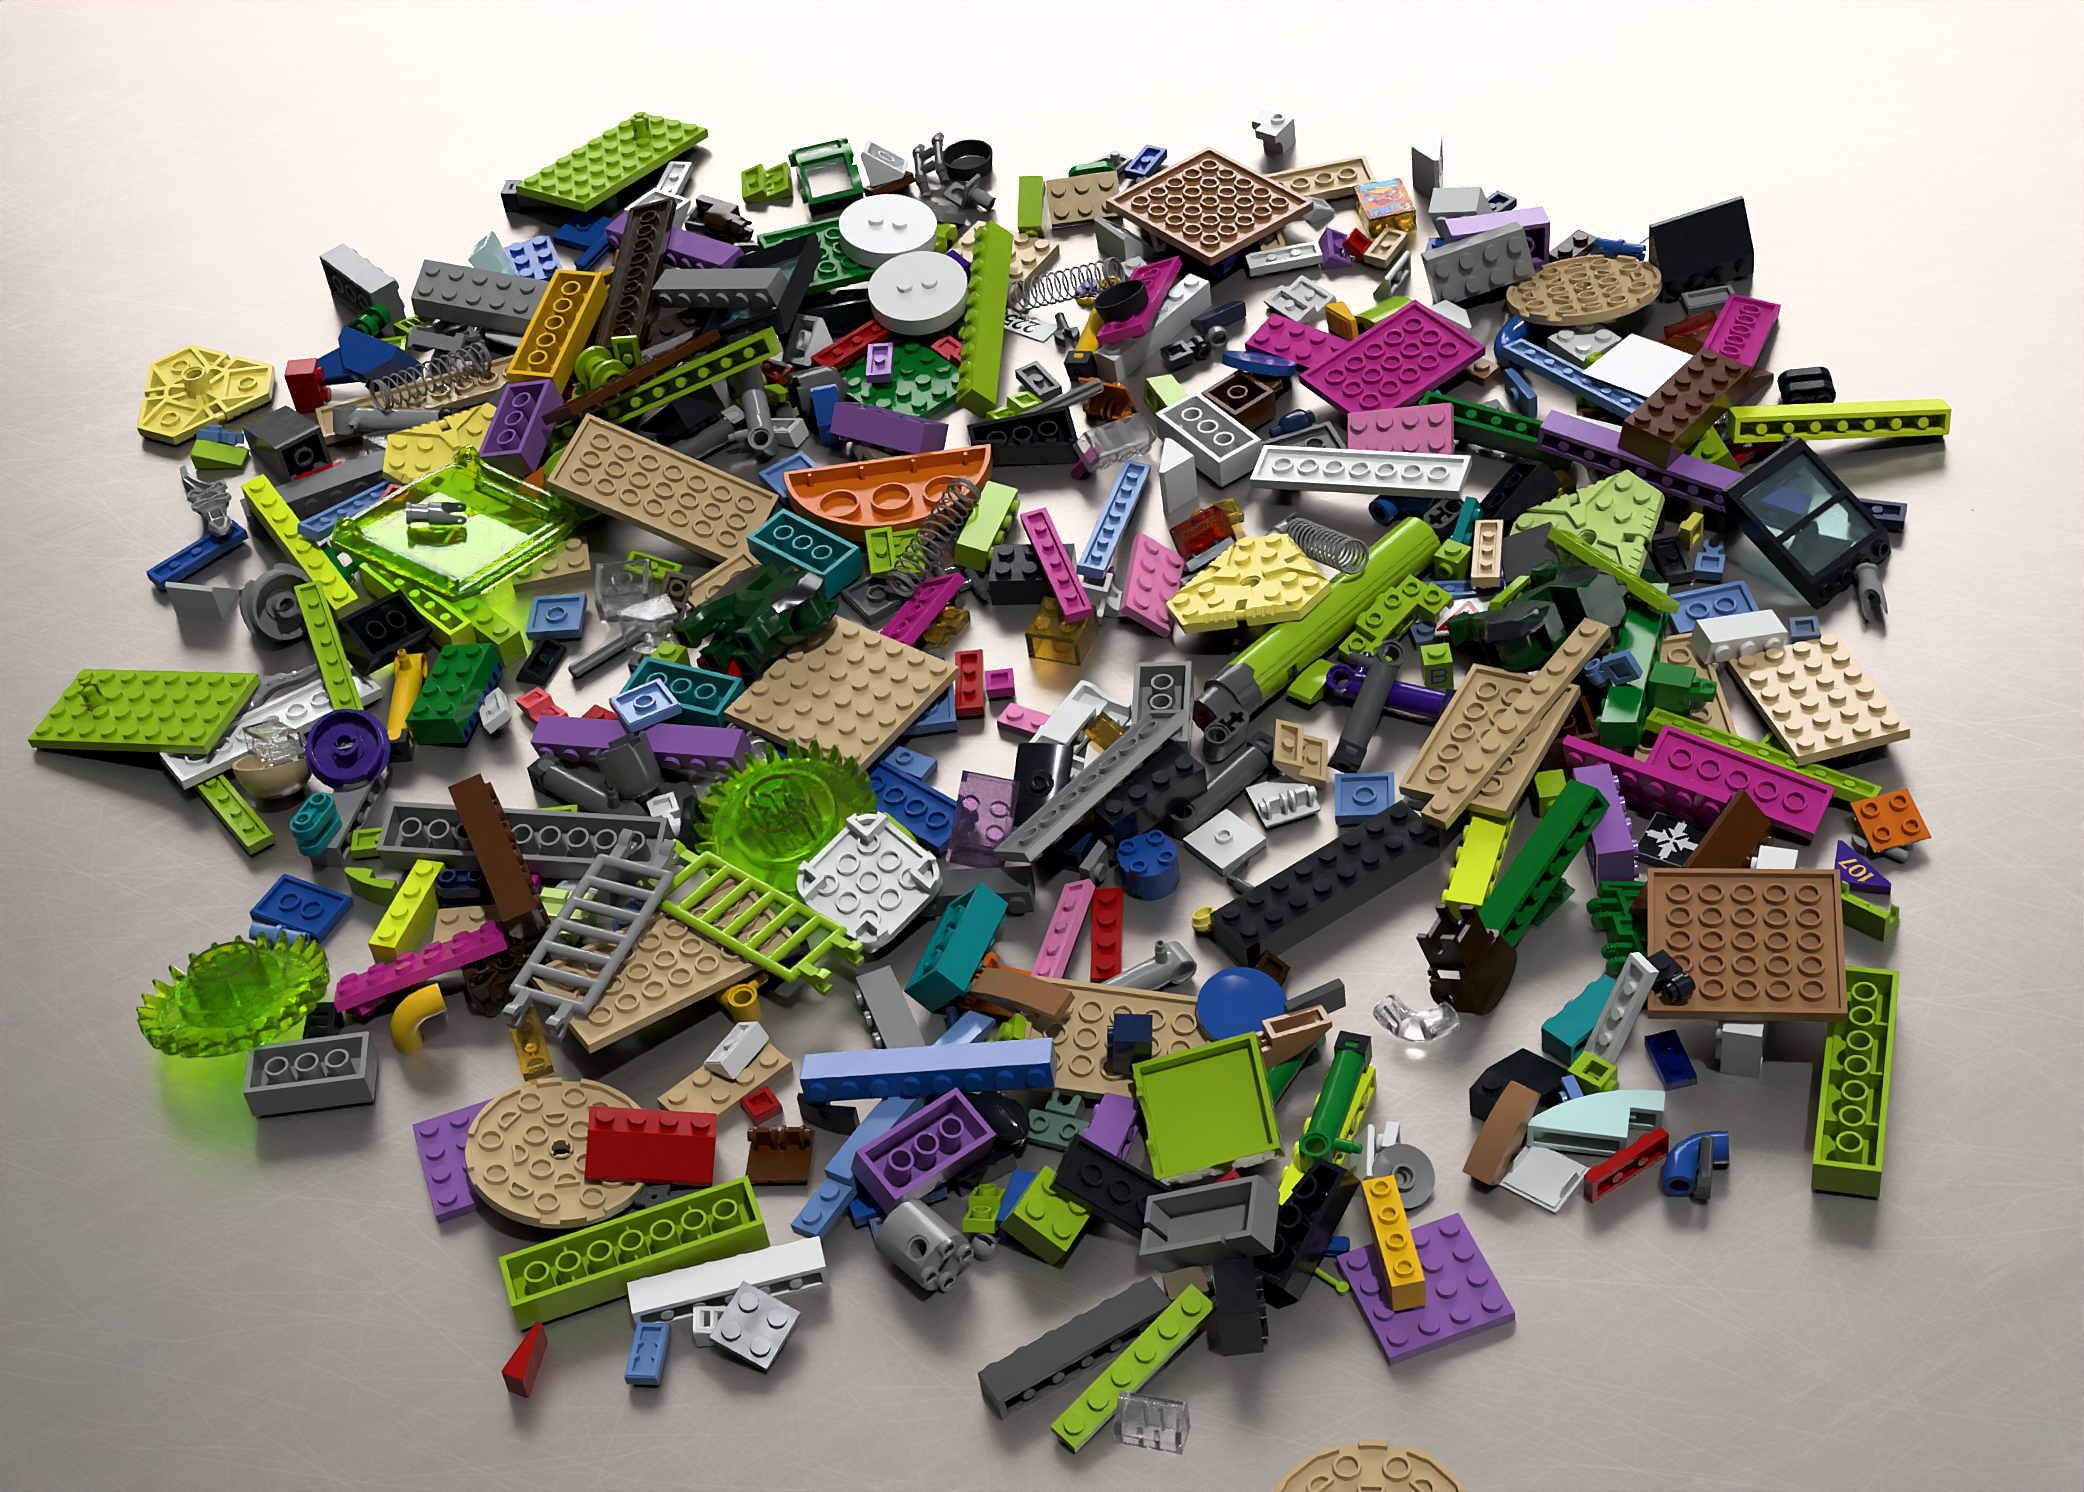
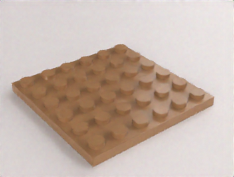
M1210 146L1106 200V209L1209 266L1216 264L1313 210L1314 205L1312 200Z
M1648 868V957L1664 949L1683 968V974L1688 973L1696 985V989L1692 991V996L1681 1002H1671L1666 997L1663 988L1656 991L1652 987L1648 994V1019L1847 1022L1848 1008L1840 869Z

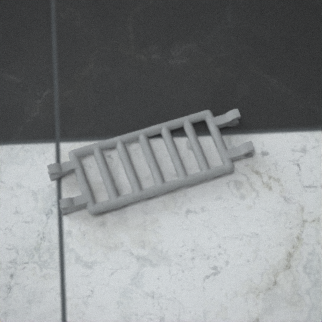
M623 828L618 837L617 845L611 854H598L509 987V993L516 997L502 1011L504 1016L510 1017L506 1023L507 1027L519 1030L524 1021L525 1013L533 1001L558 1008V1010L547 1019L545 1025L552 1029L549 1034L550 1039L561 1042L566 1034L568 1024L575 1013L586 1015L590 1012L675 879V874L668 870L680 858L679 853L673 852L676 847L675 841L664 839L658 856L653 864L649 866L626 860L630 854L637 850L638 844L631 841L635 836L634 831ZM605 866L660 881L654 890L650 891L597 876ZM591 887L645 901V904L640 912L637 913L587 900L583 897ZM575 909L632 924L624 935L571 921L569 918ZM562 930L618 946L611 957L554 941ZM548 952L600 966L603 969L598 977L594 979L540 964V962ZM532 975L588 989L589 991L581 1002L529 988L525 985Z

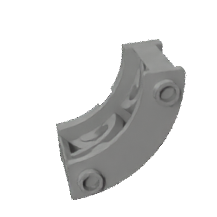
M436 319L425 327L413 325L412 331L408 335L407 348L418 352H427L432 349L456 352L458 349H464L466 346H472L474 343L480 342L489 351L492 340L487 339L485 333L493 329ZM468 329V334H467V335L462 334V333H457V332H460V331H463V330ZM476 345V350L481 356H484V351L480 346ZM467 348V349H466V351H467L469 354H470L471 348ZM459 351L457 354L462 357L463 351ZM464 352L465 361H471L470 357Z

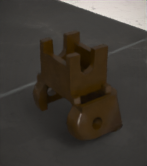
M1437 904L1435 909L1439 916L1427 934L1418 933L1416 936L1430 965L1427 970L1428 975L1431 976L1429 979L1431 984L1430 994L1434 1002L1447 1012L1473 1013L1476 1016H1484L1498 1004L1507 990L1516 968L1517 952L1500 935L1498 930L1485 929L1475 905H1461L1459 911L1463 920H1458L1452 915L1447 904ZM1438 970L1459 971L1460 979L1440 978Z

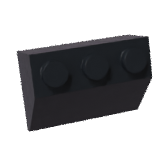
M400 589L339 619L337 622L346 659L362 678L394 662L399 649H405L406 653L410 654L423 647L433 630Z

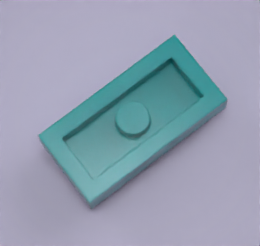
M1466 496L1451 539L1470 547L1471 541H1474L1475 520H1482L1483 510L1477 498Z

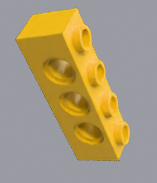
M1394 1175L1361 1181L1363 1207L1393 1311L1427 1305L1425 1278Z

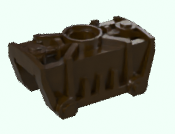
M540 935V938L528 942L522 940L519 945L461 966L471 1000L487 1017L498 1015L501 1009H504L508 1003L513 1002L516 996L509 993V987L544 935ZM546 953L540 962L542 965L553 962L550 953ZM529 979L525 986L536 989Z

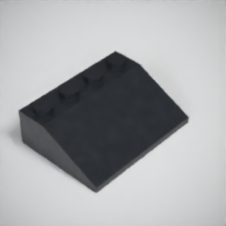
M1742 195L1649 225L1648 262L1660 270L1662 289L1657 298L1662 303L1680 298L1682 293L1708 289L1754 274L1755 253L1745 201Z

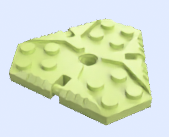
M1627 469L1607 477L1606 480H1599L1595 484L1592 483L1585 488H1579L1576 493L1571 495L1566 493L1561 495L1560 498L1556 497L1551 499L1550 502L1546 501L1542 505L1538 504L1527 509L1529 512L1515 518L1510 535L1551 521L1555 528L1572 532L1640 577L1647 556L1644 543L1651 544L1665 497L1658 489ZM1558 549L1560 563L1568 562L1573 566H1583V564L1573 559L1574 554L1571 552L1568 554ZM1627 590V592L1624 595L1625 601L1627 600L1628 594L1630 592L1629 590Z

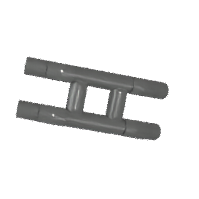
M937 132L932 137V146L925 150L923 144H918L912 151L916 173L915 181L922 197H928L931 194L926 175L933 170L936 171L941 185L945 186L950 183L946 164L944 163L942 147L944 134L942 132ZM934 156L935 159L924 165V161Z
M958 536L953 537V540L949 541L954 556L956 543L959 539ZM933 545L926 546L934 554H937ZM925 551L928 560L935 562L934 556ZM936 556L938 562L931 565L932 571L937 577L964 571L967 578H965V582L958 589L959 592L973 587L978 597L984 600L990 598V591L974 569L956 564L944 567L940 557ZM960 593L949 600L957 608H963L966 604Z

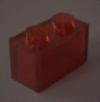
M1215 505L1169 529L1177 553L1185 558L1184 560L1195 552L1199 551L1201 554L1209 549L1208 546L1219 538H1222L1223 541L1229 537L1236 539L1227 512Z

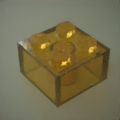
M1044 597L1025 632L1029 658L1081 666L1099 631L1096 605H1091L1093 617L1066 623L1056 599Z

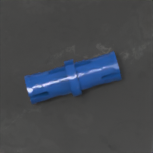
M1596 237L1594 245H1597V247H1593L1594 253L1614 255L1616 259L1618 255L1636 257V260L1644 261L1646 253H1643V251L1647 250L1646 245L1626 243L1623 239L1615 241Z

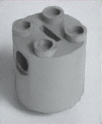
M917 1199L904 1202L889 1213L879 1230L877 1238L879 1251L926 1290H937L939 1288L942 1291L949 1290L956 1282V1275L963 1265L972 1258L974 1249L969 1245L967 1238L921 1200Z

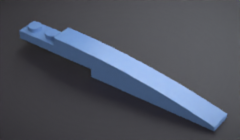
M969 1010L932 1046L982 1042L994 1027L996 1021L994 1018ZM939 1094L883 1097L824 1168L827 1178L791 1223L793 1232L806 1238L819 1236L821 1241L863 1187V1184L850 1170L855 1152L931 1104L932 1100L938 1097Z

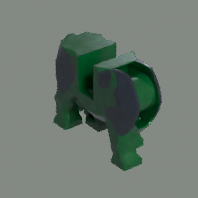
M1548 558L1531 570L1537 588L1526 592L1503 609L1472 614L1463 611L1446 621V627L1454 646H1459L1468 640L1480 643L1485 657L1494 668L1518 673L1538 671L1544 667L1584 618L1608 625L1610 629L1618 626L1627 610L1624 595L1627 592V584L1623 580L1617 579L1616 575L1595 566H1573L1568 562L1555 563Z
M757 563L731 578L708 600L697 605L695 610L682 623L671 626V630L679 644L687 648H697L705 637L715 631L709 645L699 651L709 670L725 673L729 666V660L733 658L743 675L756 676L760 673L761 666L769 660L778 658L789 649L818 635L836 614L839 608V601L835 599L824 600L820 590L825 583V576L809 570H799L794 565L789 566L780 574L775 564L763 566Z

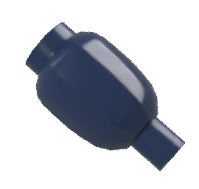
M1296 409L1289 412L1279 420L1277 427L1269 430V435L1271 438L1311 427L1316 424L1315 415L1311 410Z

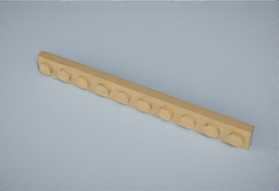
M1588 618L1582 620L1420 812L1423 821L1448 830L1611 635L1610 626Z

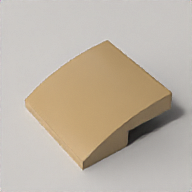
M1276 719L1274 723L1272 764L1283 773L1300 782L1323 789L1327 781L1328 740L1305 735L1304 725Z

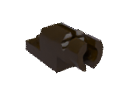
M700 194L695 199L699 218L704 219L706 232L724 237L728 241L732 240L735 243H748L751 240L754 229L747 227V225L750 226L752 222L740 216L738 205Z

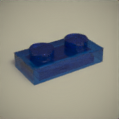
M1675 1029L1644 1036V1045L1666 1092L1697 1084V1074Z

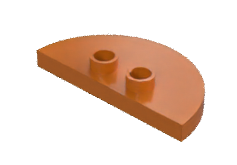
M991 444L787 471L783 472L789 502L801 518L842 539L866 542L865 530L888 526L892 527V532L916 528L921 529V524L931 514L932 508L936 506L937 501L942 497V493L947 491V486L953 478L961 477L971 481L976 485L981 494L987 481L991 480L993 458ZM954 485L958 492L963 493L970 499H977L976 495L968 488ZM949 492L954 500L960 502L968 509L972 508L971 503L965 502L954 493ZM948 493L944 495V498H949ZM944 500L949 508H952L961 516L966 513L964 509L959 508L952 501ZM943 501L939 502V506H944ZM936 508L934 510V513L940 514ZM939 508L943 515L953 521L959 518L948 509ZM934 515L938 523L944 526L949 524L943 517ZM932 516L929 517L928 521H934ZM927 523L923 526V529H929ZM929 523L933 531L940 528L937 524Z

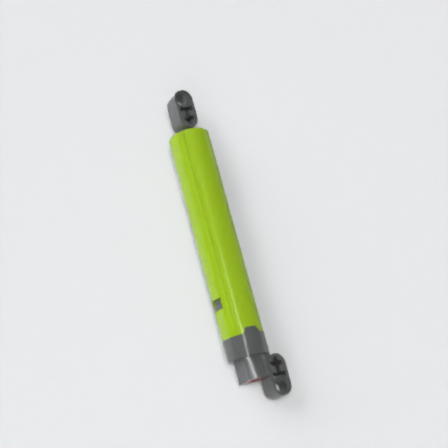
M1445 497L1425 513L1423 521L1416 517H1408L1401 521L1368 548L1369 561L1361 572L1346 574L1340 571L1329 580L1332 592L1301 620L1278 622L1207 680L1204 685V692L1194 700L1192 716L1195 724L1204 732L1203 755L1211 761H1221L1247 739L1249 716L1356 628V619L1362 612H1366L1374 604L1378 595L1385 593L1391 586L1396 589L1409 574L1416 578L1434 563V554L1441 547V544L1454 533L1464 501L1461 498L1447 499ZM1362 554L1360 555L1358 562L1352 568H1355L1360 563L1362 559Z

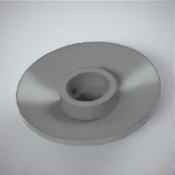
M1394 1144L1378 1154L1372 1166V1179L1390 1175L1395 1177L1396 1173L1402 1175L1404 1179L1403 1184H1399L1397 1181L1396 1184L1404 1209L1415 1208L1423 1204L1430 1197L1435 1185V1172L1431 1161L1420 1149L1409 1144Z

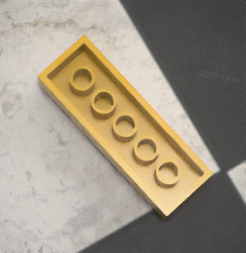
M555 270L506 371L509 384L551 379L562 395L574 369L575 362L581 354L608 297L602 273Z

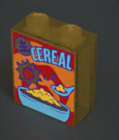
M1401 177L1353 186L1354 207L1369 239L1377 238L1386 227L1404 232L1417 230L1416 209Z

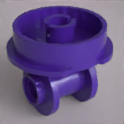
M338 709L321 717L310 730L305 745V756L309 769L321 783L333 789H340L344 784H355L365 779L369 782L376 780L385 770L391 752L389 735L383 724L372 714L364 710ZM345 741H351V742H353V743L341 745V744H342L343 742H345Z

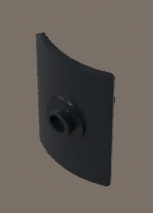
M1037 742L1020 743L1018 745L1008 825L1021 826L1070 782L1074 753L1072 746Z

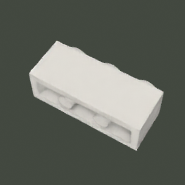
M1769 609L1696 620L1689 642L1703 663L1710 664L1729 661L1745 655L1753 656L1755 653L1767 651L1771 648L1781 649L1788 631L1773 610Z

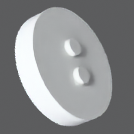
M894 194L869 196L852 203L840 216L839 242L841 249L850 259L861 265L878 269L888 260L905 253L916 251L933 252L937 243V221L934 213L928 206L911 197Z
M916 251L896 256L882 264L870 279L868 295L872 314L883 327L899 334L924 335L940 331L956 322L967 308L966 301L969 297L966 273L956 260L937 252Z

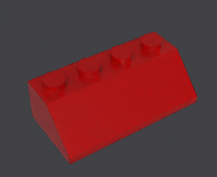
M589 1106L584 1179L712 1187L717 1114Z

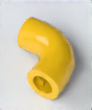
M438 983L421 988L408 995L396 1007L390 1020L391 1038L397 1051L412 1053L418 1050L424 1043L421 1024L433 1016L447 1012Z

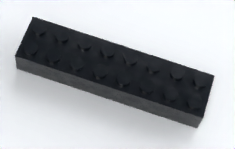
M1400 800L1210 913L1212 937L1242 967L1253 968L1260 955L1266 949L1275 956L1282 954L1440 858L1439 832L1429 823L1423 821L1421 816Z

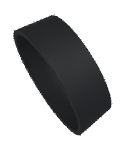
M961 140L949 145L943 151L947 174L954 180L970 181L976 174L981 175V178H983L992 169V147L982 140ZM974 155L987 159L983 163L969 168H958L950 165L953 161L964 156Z
M1133 279L1116 284L1098 295L1093 302V306L1105 322H1115L1128 318L1143 309L1149 302L1145 283L1141 279Z

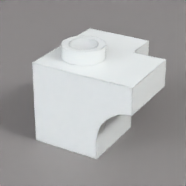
M1264 109L1252 120V129L1255 130L1256 138L1263 140V148L1284 154L1296 142L1294 117Z
M1106 572L1103 580L1083 577L1081 585L1092 606L1093 617L1082 619V621L1102 625L1104 616L1118 618L1122 591L1113 585L1112 573Z

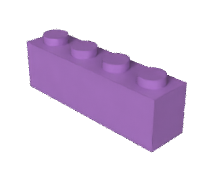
M1105 1092L1101 1103L1095 1105L1092 1113V1122L1089 1128L1086 1127L1083 1130L1082 1137L1126 1161L1144 1122L1143 1110L1139 1100ZM1092 1213V1214L1090 1215V1216H1092V1217L1100 1218L1099 1216L1095 1215L1094 1213Z

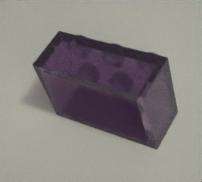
M962 771L945 862L975 868L1005 866L1006 861H998L992 851L1011 835L1020 781Z

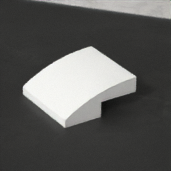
M1303 275L1288 288L1283 285L1279 286L1264 300L1267 306L1284 317L1302 324L1310 322L1325 313V306L1327 304L1337 302L1335 295Z

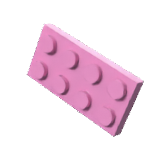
M1452 403L1348 413V449L1454 455V405Z
M1139 532L1133 542L1120 612L1166 638L1172 631L1174 620L1168 612L1166 602L1179 591L1185 558L1158 543L1155 539Z

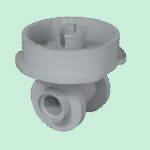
M278 563L273 565L272 570L265 572L256 580H249L244 588L239 590L241 615L248 629L259 638L270 642H281L303 635L307 628L293 586L312 582L311 578L296 566ZM285 604L286 607L279 611L278 609Z

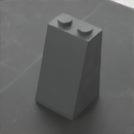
M287 405L242 427L249 447L285 484L294 481L293 477L299 476L304 472H310L332 463L321 427Z

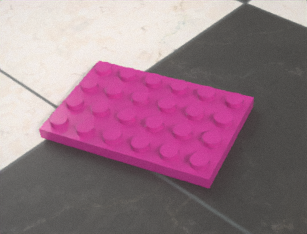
M1415 299L1300 374L1299 380L1300 384L1346 417L1351 412L1408 407L1423 397L1427 391H1432L1486 355L1485 346Z

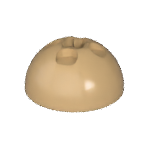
M290 745L263 750L245 756L232 765L233 772L239 783L250 793L265 799L285 798L295 794L308 783L313 774L306 761L305 745Z

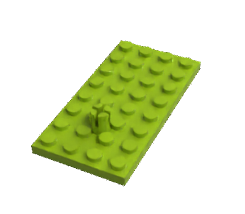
M643 111L636 112L629 119L619 122L616 127L604 131L602 135L589 140L587 144L580 148L573 149L565 157L558 158L553 164L541 168L538 173L526 177L524 181L515 185L517 194L586 212L708 138V129L697 126V124H687L680 122V120L650 115Z
M83 669L64 691L57 703L49 710V713L42 722L36 726L34 732L27 740L32 748L208 754L258 687L261 680L257 673Z

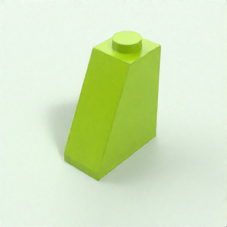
M1043 175L1019 176L1017 219L1019 234L1024 233L1028 236L1045 238L1049 203Z

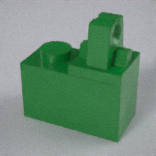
M1655 661L1648 685V716L1654 707L1685 718H1691L1694 701L1713 703L1717 682L1697 677L1696 668Z

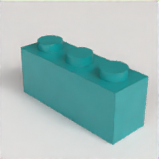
M1603 974L1595 982L1589 983L1578 997L1569 1000L1558 1014L1548 1018L1541 1027L1542 1048L1571 1067L1582 1054L1616 981Z

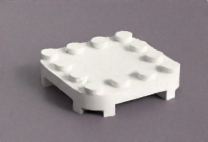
M880 812L857 816L855 813L847 818L848 825L809 863L806 861L802 862L798 868L799 874L797 878L798 893L802 902L846 927L848 931L845 938L849 941L856 940L862 943L864 950L869 953L876 952L880 947L892 941L934 899L943 885L937 860L930 850L928 852L923 850L890 823L888 816Z

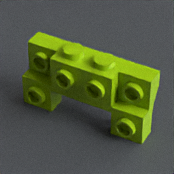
M1409 574L1396 589L1391 586L1385 593L1378 595L1374 604L1366 612L1364 611L1358 616L1355 622L1356 630L1338 647L1339 658L1348 664L1356 665L1348 659L1350 652L1363 654V652L1367 651L1371 653L1372 659L1382 642L1386 640L1398 641L1419 619L1418 613L1436 624L1439 621V613L1445 607L1451 609L1454 606L1453 596L1431 582L1429 585H1426ZM1383 655L1386 660L1393 662L1392 658Z

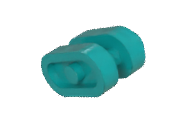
M325 792L315 793L309 797L290 822V828L294 838H296L299 852L308 857L322 853L342 827V820L336 810L333 796Z

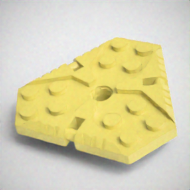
M189 345L151 362L144 391L146 398L142 400L137 424L139 435L176 445L194 438L197 435V430L206 429L208 424L219 425L224 420L228 422L234 417L237 418L243 413H248L249 410H254L271 401L276 374L274 366L235 356L230 360L227 353L195 345Z
M485 403L470 408L468 411L464 410L460 413L452 414V416H445L443 420L438 422L433 420L427 422V424L424 423L411 427V429L387 435L383 464L384 479L396 485L413 487L415 496L423 500L429 496L432 498V502H462L466 504L467 508L465 511L449 513L451 515L464 516L467 511L501 519L518 513V508L514 507L513 503L521 482V476L490 479L476 458L497 409L495 406Z
M1273 533L1264 537L1242 538L1235 542L1237 545L1235 547L1233 543L1206 567V571L1199 572L1196 577L1192 578L1190 582L1177 591L1166 602L1168 612L1183 632L1189 634L1237 628L1239 621L1244 620L1247 621L1248 626L1301 620L1332 592V588L1328 579L1316 568L1310 559H1307L1306 554L1302 552L1287 533Z

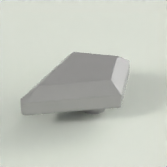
M1113 150L1109 154L1089 163L1110 162L1113 164L1115 171L1117 170L1118 175L1133 159L1121 154L1118 150Z

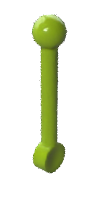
M1316 1266L1313 1273L1334 1286L1338 1295L1345 1296L1349 1293V1284L1347 1282H1338Z

